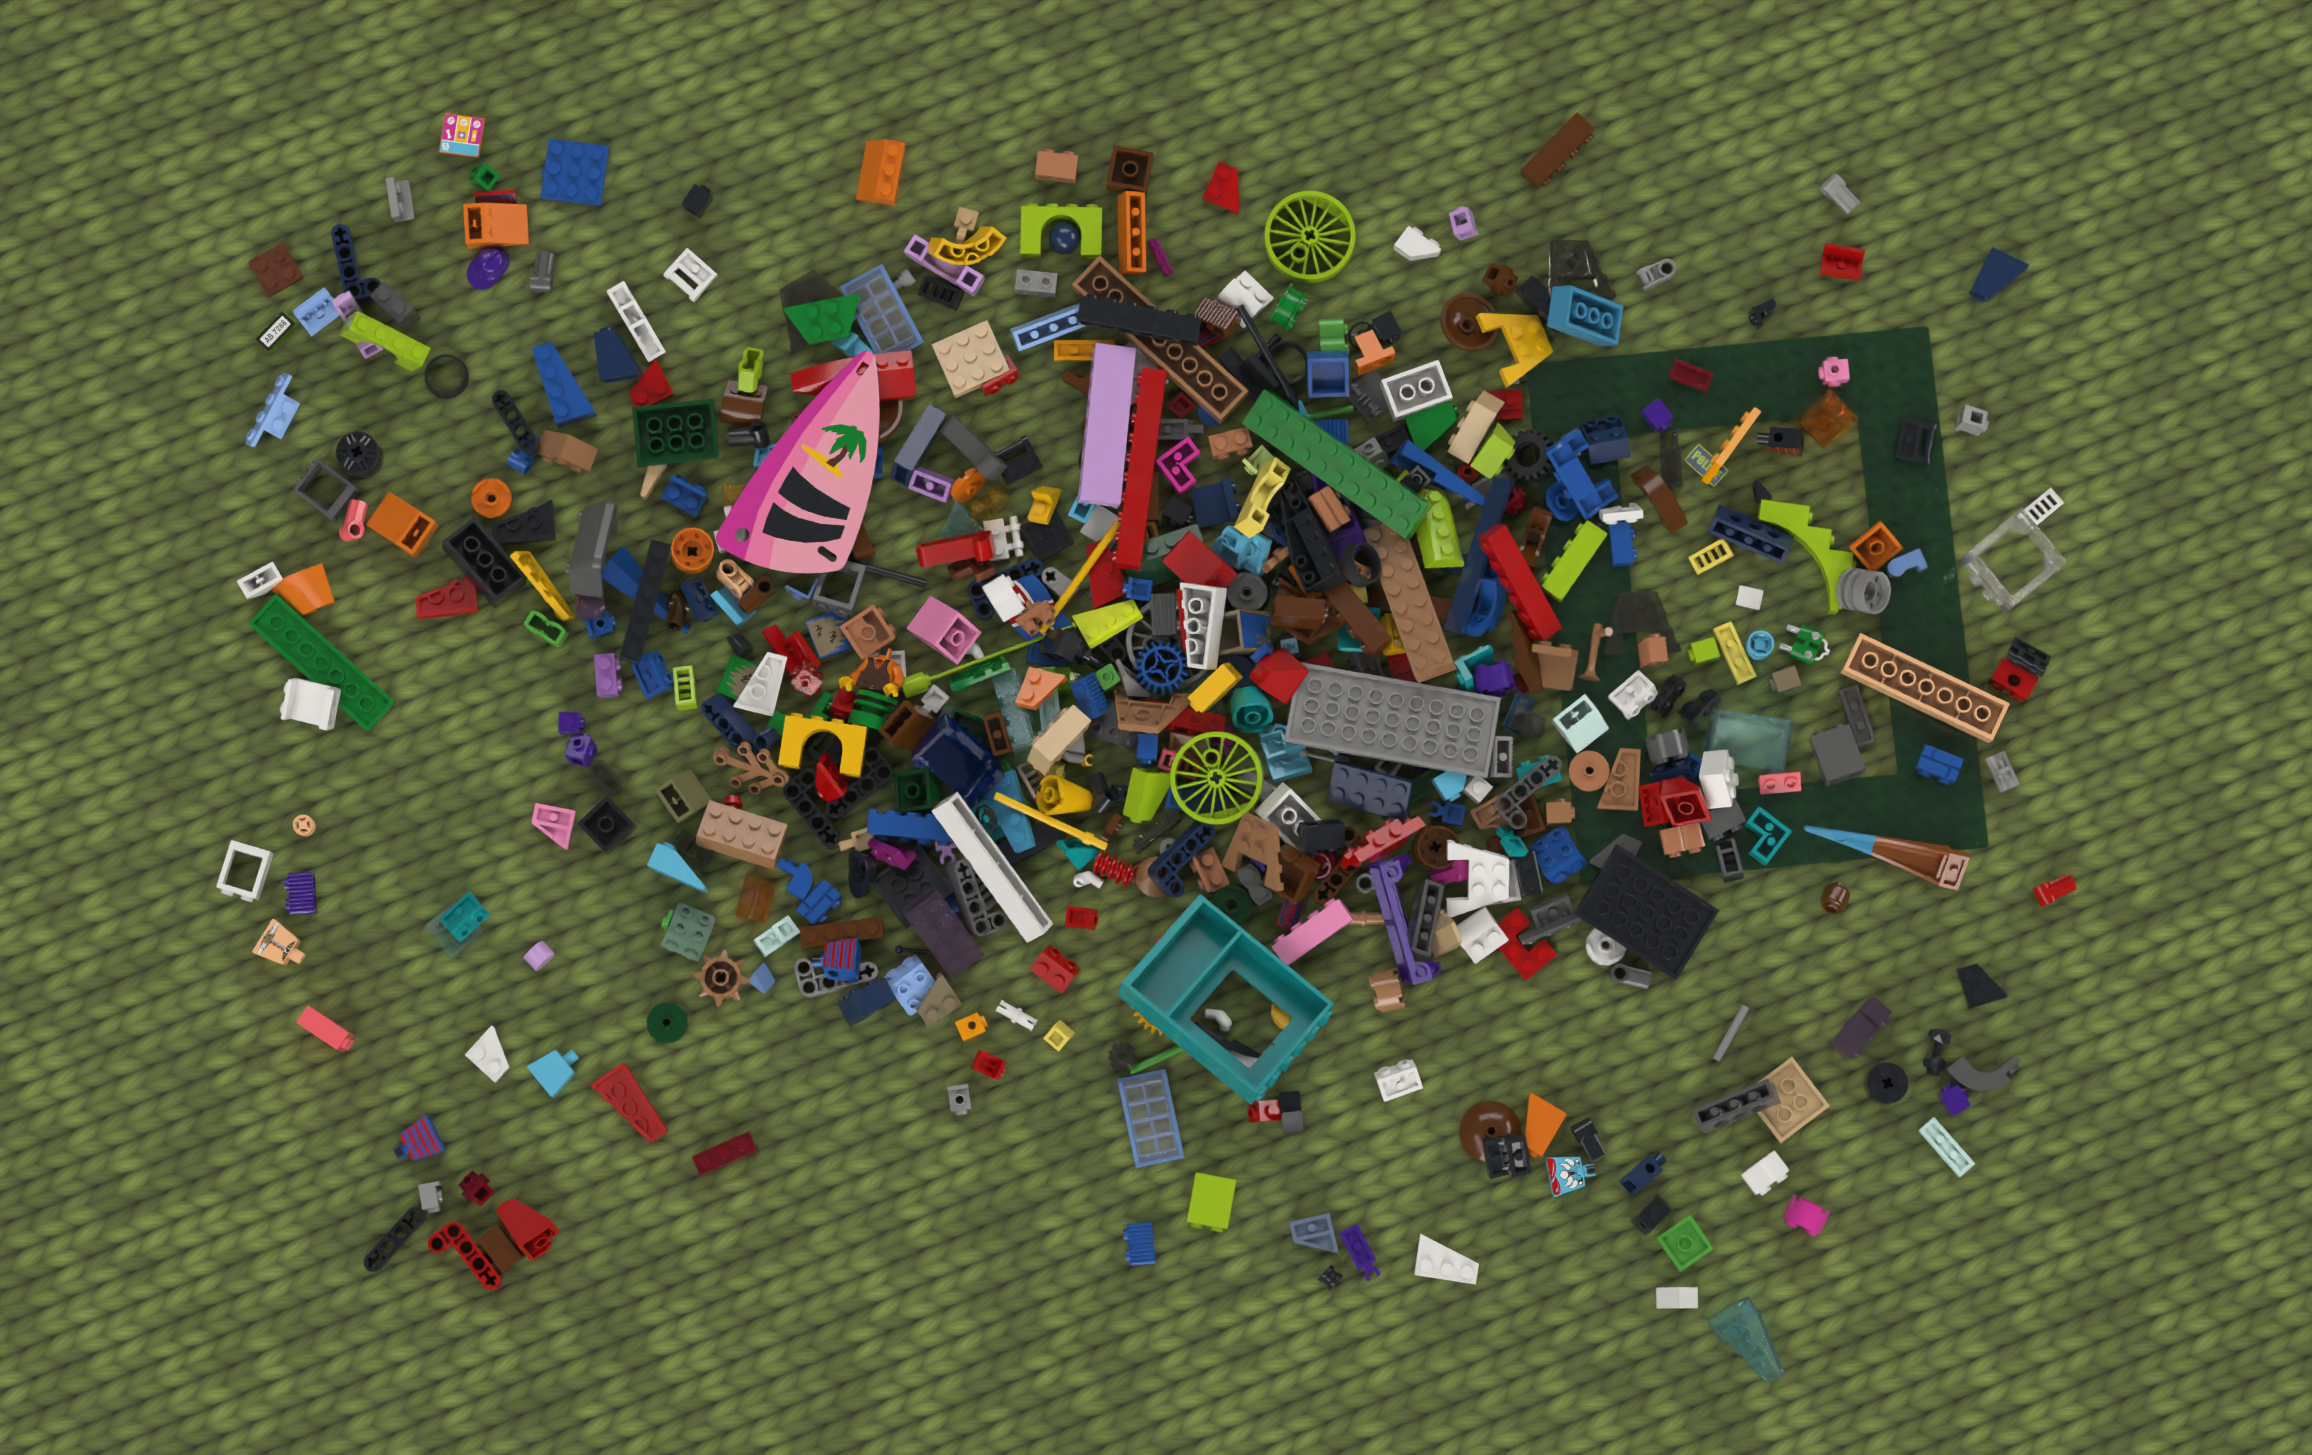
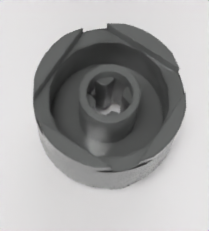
M1684 727L1652 735V740H1650V737L1644 738L1650 762L1653 761L1654 765L1668 762V757L1671 756L1674 759L1687 757V752L1690 751Z

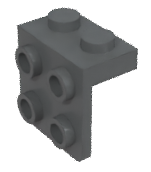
M1107 699L1106 702L1109 703L1110 709L1093 719L1088 734L1091 737L1116 744L1124 750L1132 752L1139 732L1118 729L1115 701Z

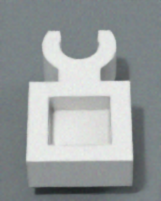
M934 684L921 699L925 703L921 707L926 708L930 713L932 710L938 713L950 697Z

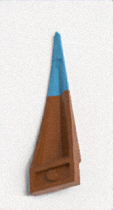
M1804 826V830L1852 847L1902 868L1937 886L1954 890L1959 889L1970 859V853L1950 849V846Z

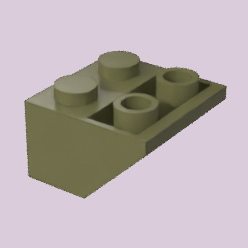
M691 769L669 779L655 789L679 826L707 808L709 800L712 801Z

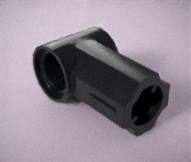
M755 422L749 427L731 428L728 430V443L731 447L753 445L754 448L761 449L771 443L767 426L764 422Z
M1096 772L1087 777L1094 797L1091 805L1097 813L1104 815L1118 801V796L1109 788L1104 774Z
M1589 1117L1570 1127L1578 1143H1581L1590 1162L1606 1154L1597 1136L1596 1128Z

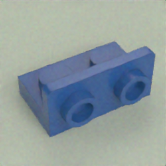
M671 475L669 478L670 482L664 490L661 499L697 518L708 499V495L705 493L706 489L697 484L695 486L688 484V480L681 475L676 477Z
M659 651L644 654L641 656L638 665L630 663L646 700L657 696L665 690L674 688L673 677L668 672L665 660Z

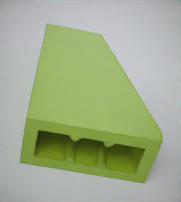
M1133 767L1123 815L1129 817L1130 821L1135 823L1151 821L1170 787V772L1152 767Z

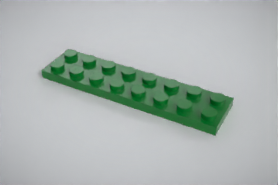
M277 594L248 623L310 681L340 688L341 693L338 706L368 733L395 705L396 702Z

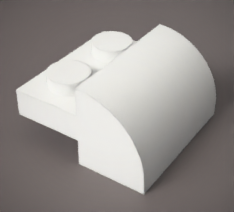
M1246 271L1236 279L1234 278L1216 298V300L1227 307L1233 306L1237 308L1243 304L1252 320L1274 299ZM1240 316L1241 322L1239 325L1245 328L1246 325Z
M1483 906L1456 925L1462 938L1460 945L1475 964L1509 940L1486 906Z

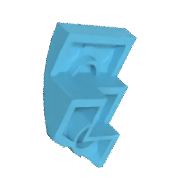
M1229 525L1222 531L1221 536L1215 539L1211 549L1237 569L1245 568L1260 577L1264 575L1261 567L1268 560L1272 539L1260 533L1249 538L1234 526Z
M1276 723L1274 725L1267 724L1263 731L1257 733L1273 783L1312 773V766L1308 756L1302 757L1300 755V751L1306 749V746L1284 743L1287 726Z

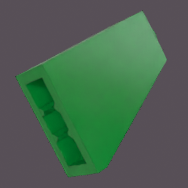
M1451 401L1404 416V423L1411 442L1426 452L1456 424L1459 413L1456 405L1452 406Z

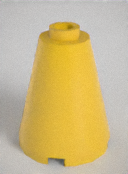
M1049 774L1039 783L1042 786L1040 792L1037 791L1036 804L1039 811L1044 812L1046 815L1083 812L1090 810L1092 807L1091 802L1094 797L1091 791L1060 776Z

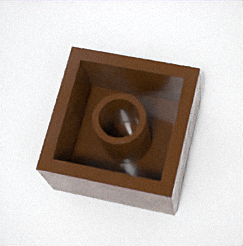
M1114 146L1107 180V190L1121 193L1125 191L1145 192V197H1147L1154 153Z

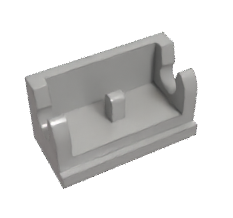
M1252 772L1239 774L1236 779L1257 782V775ZM1264 780L1259 801L1263 803L1277 787ZM1233 782L1234 787L1253 797L1256 785Z

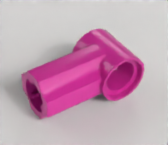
M1455 860L1452 865L1446 868L1428 871L1430 880L1442 885L1467 880V860Z

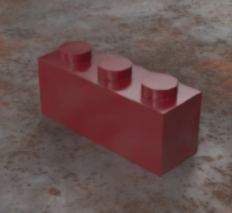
M748 1131L692 1156L699 1175L704 1176L758 1152V1148L751 1132Z

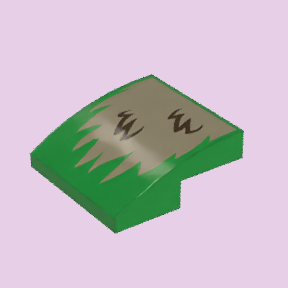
M732 654L715 692L737 701L759 665Z

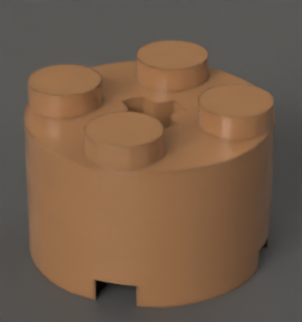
M1397 967L1373 972V976H1369L1371 988L1376 991L1377 995L1373 997L1375 1007L1378 1011L1381 1010L1382 1013L1406 1008V1004L1402 1003V1001L1406 1000L1401 978H1398V974H1395L1399 973Z

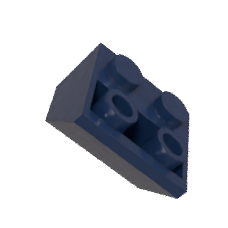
M1611 415L1606 418L1591 419L1580 423L1582 435L1590 446L1586 448V454L1591 465L1631 457L1629 438L1620 415Z

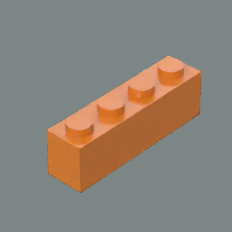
M1125 191L1117 196L1119 274L1122 276H1139L1146 273L1145 192Z

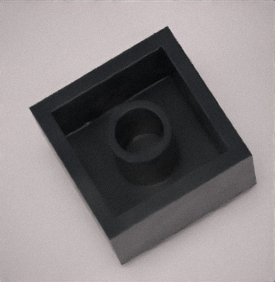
M607 795L577 823L607 855L637 828Z

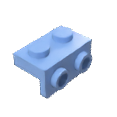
M322 288L293 310L294 315L311 337L340 316L331 301L333 297L326 288Z

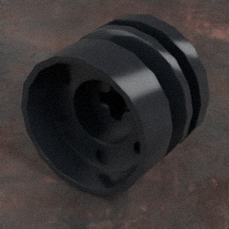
M359 431L348 433L337 444V461L350 476L358 479L370 478L378 473L382 467L384 458L382 449L373 437L367 433ZM360 450L362 455H358L356 458L354 452H359Z

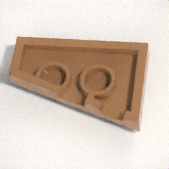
M1620 748L1597 809L1638 811L1641 749Z

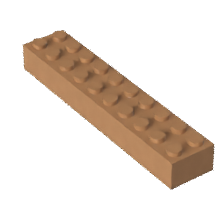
M1100 255L1072 284V290L1080 297L1092 294L1102 300L1113 298L1118 300V303L1123 304L1134 302L1139 307L1155 306ZM1119 332L1160 370H1167V377L1220 425L1248 396V390L1198 344L1197 346Z

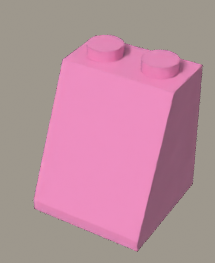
M932 596L928 598L906 628L922 642L956 665L959 664L982 633L958 611Z

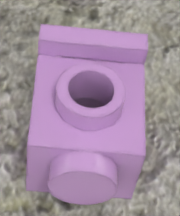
M1458 207L1449 213L1454 235L1460 241L1479 235L1473 213L1468 207Z

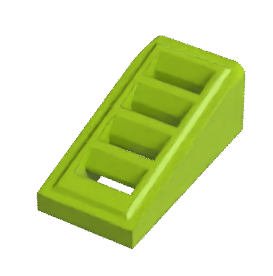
M693 665L672 668L677 710L697 709L698 702ZM689 674V677L678 678V675ZM690 682L689 685L679 686V683ZM691 690V693L680 694V692Z

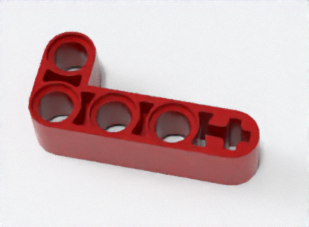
M990 530L925 542L915 546L920 567H929L975 557L976 561H986L993 558L996 553L992 531Z
M450 1222L428 1239V1248L434 1253H443L453 1246L486 1289L496 1290L502 1285L503 1281L500 1273L493 1268L490 1263L491 1261L481 1252L478 1244L461 1223ZM454 1225H457L460 1229L459 1235L456 1237H452L450 1234V1228ZM437 1238L443 1241V1246L439 1250H436L433 1246V1242ZM465 1242H470L472 1250L466 1254L463 1252L462 1246ZM479 1258H482L485 1262L481 1270H477L474 1264ZM487 1272L491 1277L496 1276L494 1280L496 1284L488 1285L489 1278L487 1275L481 1276V1274Z

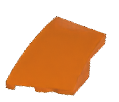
M322 563L283 578L280 583L271 589L301 617L319 612L318 608L336 603Z

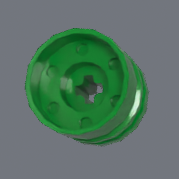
M858 689L856 695L864 700L855 699L854 703L862 708L861 710H851L847 723L850 725L852 723L863 725L868 728L869 732L882 735L878 730L888 720L884 718V715H892L895 712L887 706L897 707L898 701L891 697H886L884 693L875 690Z

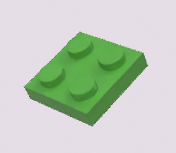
M1691 1214L1656 1237L1679 1272L1714 1249Z

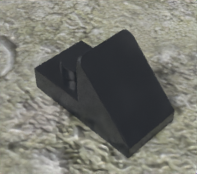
M1300 1092L1279 1093L1283 1134L1304 1132Z

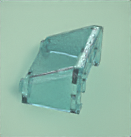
M1712 710L1708 716L1704 752L1728 749L1729 756L1734 759V765L1761 768L1768 771V774L1785 773L1793 721L1725 710Z

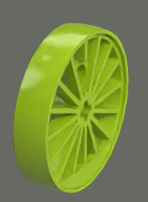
M1301 191L1287 196L1274 207L1265 224L1264 246L1270 262L1282 275L1296 282L1313 284L1333 278L1348 264L1355 248L1356 231L1350 213L1340 201L1323 192ZM1299 201L1305 227L1288 205ZM1303 201L1314 205L1310 226H1308ZM1316 207H1318L1324 213L1315 227H1313ZM1286 208L1300 229L1277 216L1279 212ZM1327 213L1334 217V219L1318 229ZM1277 220L1297 233L1272 230L1271 226L1273 221ZM1338 220L1346 226V228L1321 233ZM1344 232L1350 233L1349 242L1322 238ZM1312 233L1313 239L1306 240V235ZM1270 234L1297 239L1271 244ZM1323 243L1348 246L1349 248L1345 256ZM1294 244L1290 250L1278 258L1272 250L1273 248ZM1319 247L1341 259V261L1333 267ZM1314 248L1330 270L1323 273L1319 272ZM1297 249H1302L1305 255L1302 258H1296L1293 252ZM1309 249H1311L1316 274L1314 275L1305 274ZM1288 255H1290L1293 261L1289 268L1280 262ZM1295 263H1304L1302 274L1292 271Z
M1211 731L1193 737L1177 752L1170 770V786L1177 804L1187 815L1206 824L1222 825L1241 819L1243 814L1249 813L1256 805L1263 789V767L1256 751L1244 739L1228 732ZM1221 737L1219 751L1211 749L1209 738ZM1228 738L1235 741L1236 744L1220 769L1224 740ZM1206 739L1208 750L1202 755L1195 746V743ZM1238 745L1243 746L1248 753L1224 771ZM1190 747H1193L1208 770L1184 757L1185 752ZM1210 752H1214L1217 755V761L1214 764H1209L1206 760V756ZM1251 755L1255 767L1226 774ZM1180 760L1187 761L1208 775L1178 771ZM1257 770V782L1227 778ZM1215 772H1217L1218 775H1222V779L1219 780V784H1217L1216 781L1211 780V777H1214ZM1177 774L1207 779L1177 786L1176 776ZM1227 781L1256 785L1253 797L1229 784ZM1208 782L1186 800H1182L1179 789ZM1225 785L1250 799V802L1239 806ZM1210 786L1196 811H1192L1186 803ZM1214 787L1210 813L1198 814ZM1221 787L1236 807L1226 809ZM1218 788L1223 811L1214 812Z

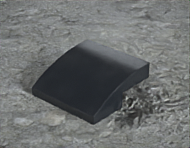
M1503 1135L1482 1139L1489 1179L1509 1174L1513 1178L1532 1173L1525 1135Z

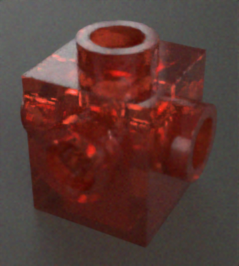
M803 660L799 665L796 664L790 672L791 684L794 689L799 692L803 691L810 697L823 683V672L813 663H807Z

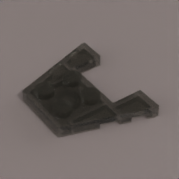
M1553 240L1550 243L1547 298H1551L1554 286H1564L1563 279L1593 280L1597 296L1607 300H1613L1617 297L1615 291H1611L1607 283L1609 281L1607 275L1602 274L1598 266L1600 262L1588 240Z
M814 269L779 290L792 352L798 351L808 345V343L785 313L784 308L844 296ZM858 308L856 309V315L861 313V311Z
M1657 591L1616 594L1609 625L1613 633L1611 636H1607L1604 656L1624 654L1623 633L1659 632L1660 637L1667 638L1665 640L1667 642L1665 644L1667 646L1666 649L1668 650L1666 653L1681 651V647L1677 644L1674 637V630L1668 623L1666 611Z

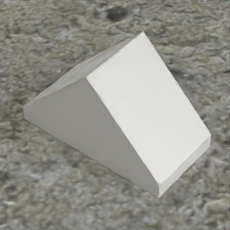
M271 562L239 579L237 583L246 599L265 595L280 583L283 578L274 563Z
M1698 1287L1656 1288V1309L1698 1308Z

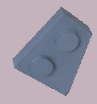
M1330 1213L1289 1222L1294 1243L1334 1253L1338 1252Z

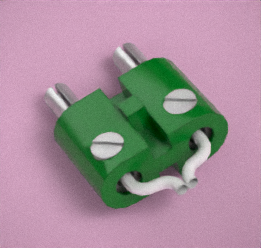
M1791 624L1787 625V631L1798 634L1793 647L1784 643L1779 644V649L1790 653V658L1814 665L1816 660H1821L1824 655L1829 654L1830 650L1827 648L1828 643L1825 640V632L1803 624L1801 628ZM1824 642V649L1826 652H1823L1820 655V657H1818L1819 650Z

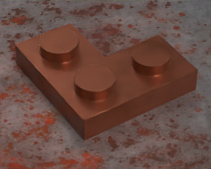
M976 557L960 560L947 566L954 582L963 580L972 573L977 582L987 580L996 574L990 560L976 561Z

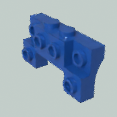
M1576 427L1560 437V441L1544 451L1555 469L1553 472L1554 477L1558 483L1562 481L1565 486L1562 490L1567 499H1573L1583 518L1587 520L1604 506L1619 498L1608 478L1595 485L1591 482L1576 456L1590 446L1585 441L1580 429Z

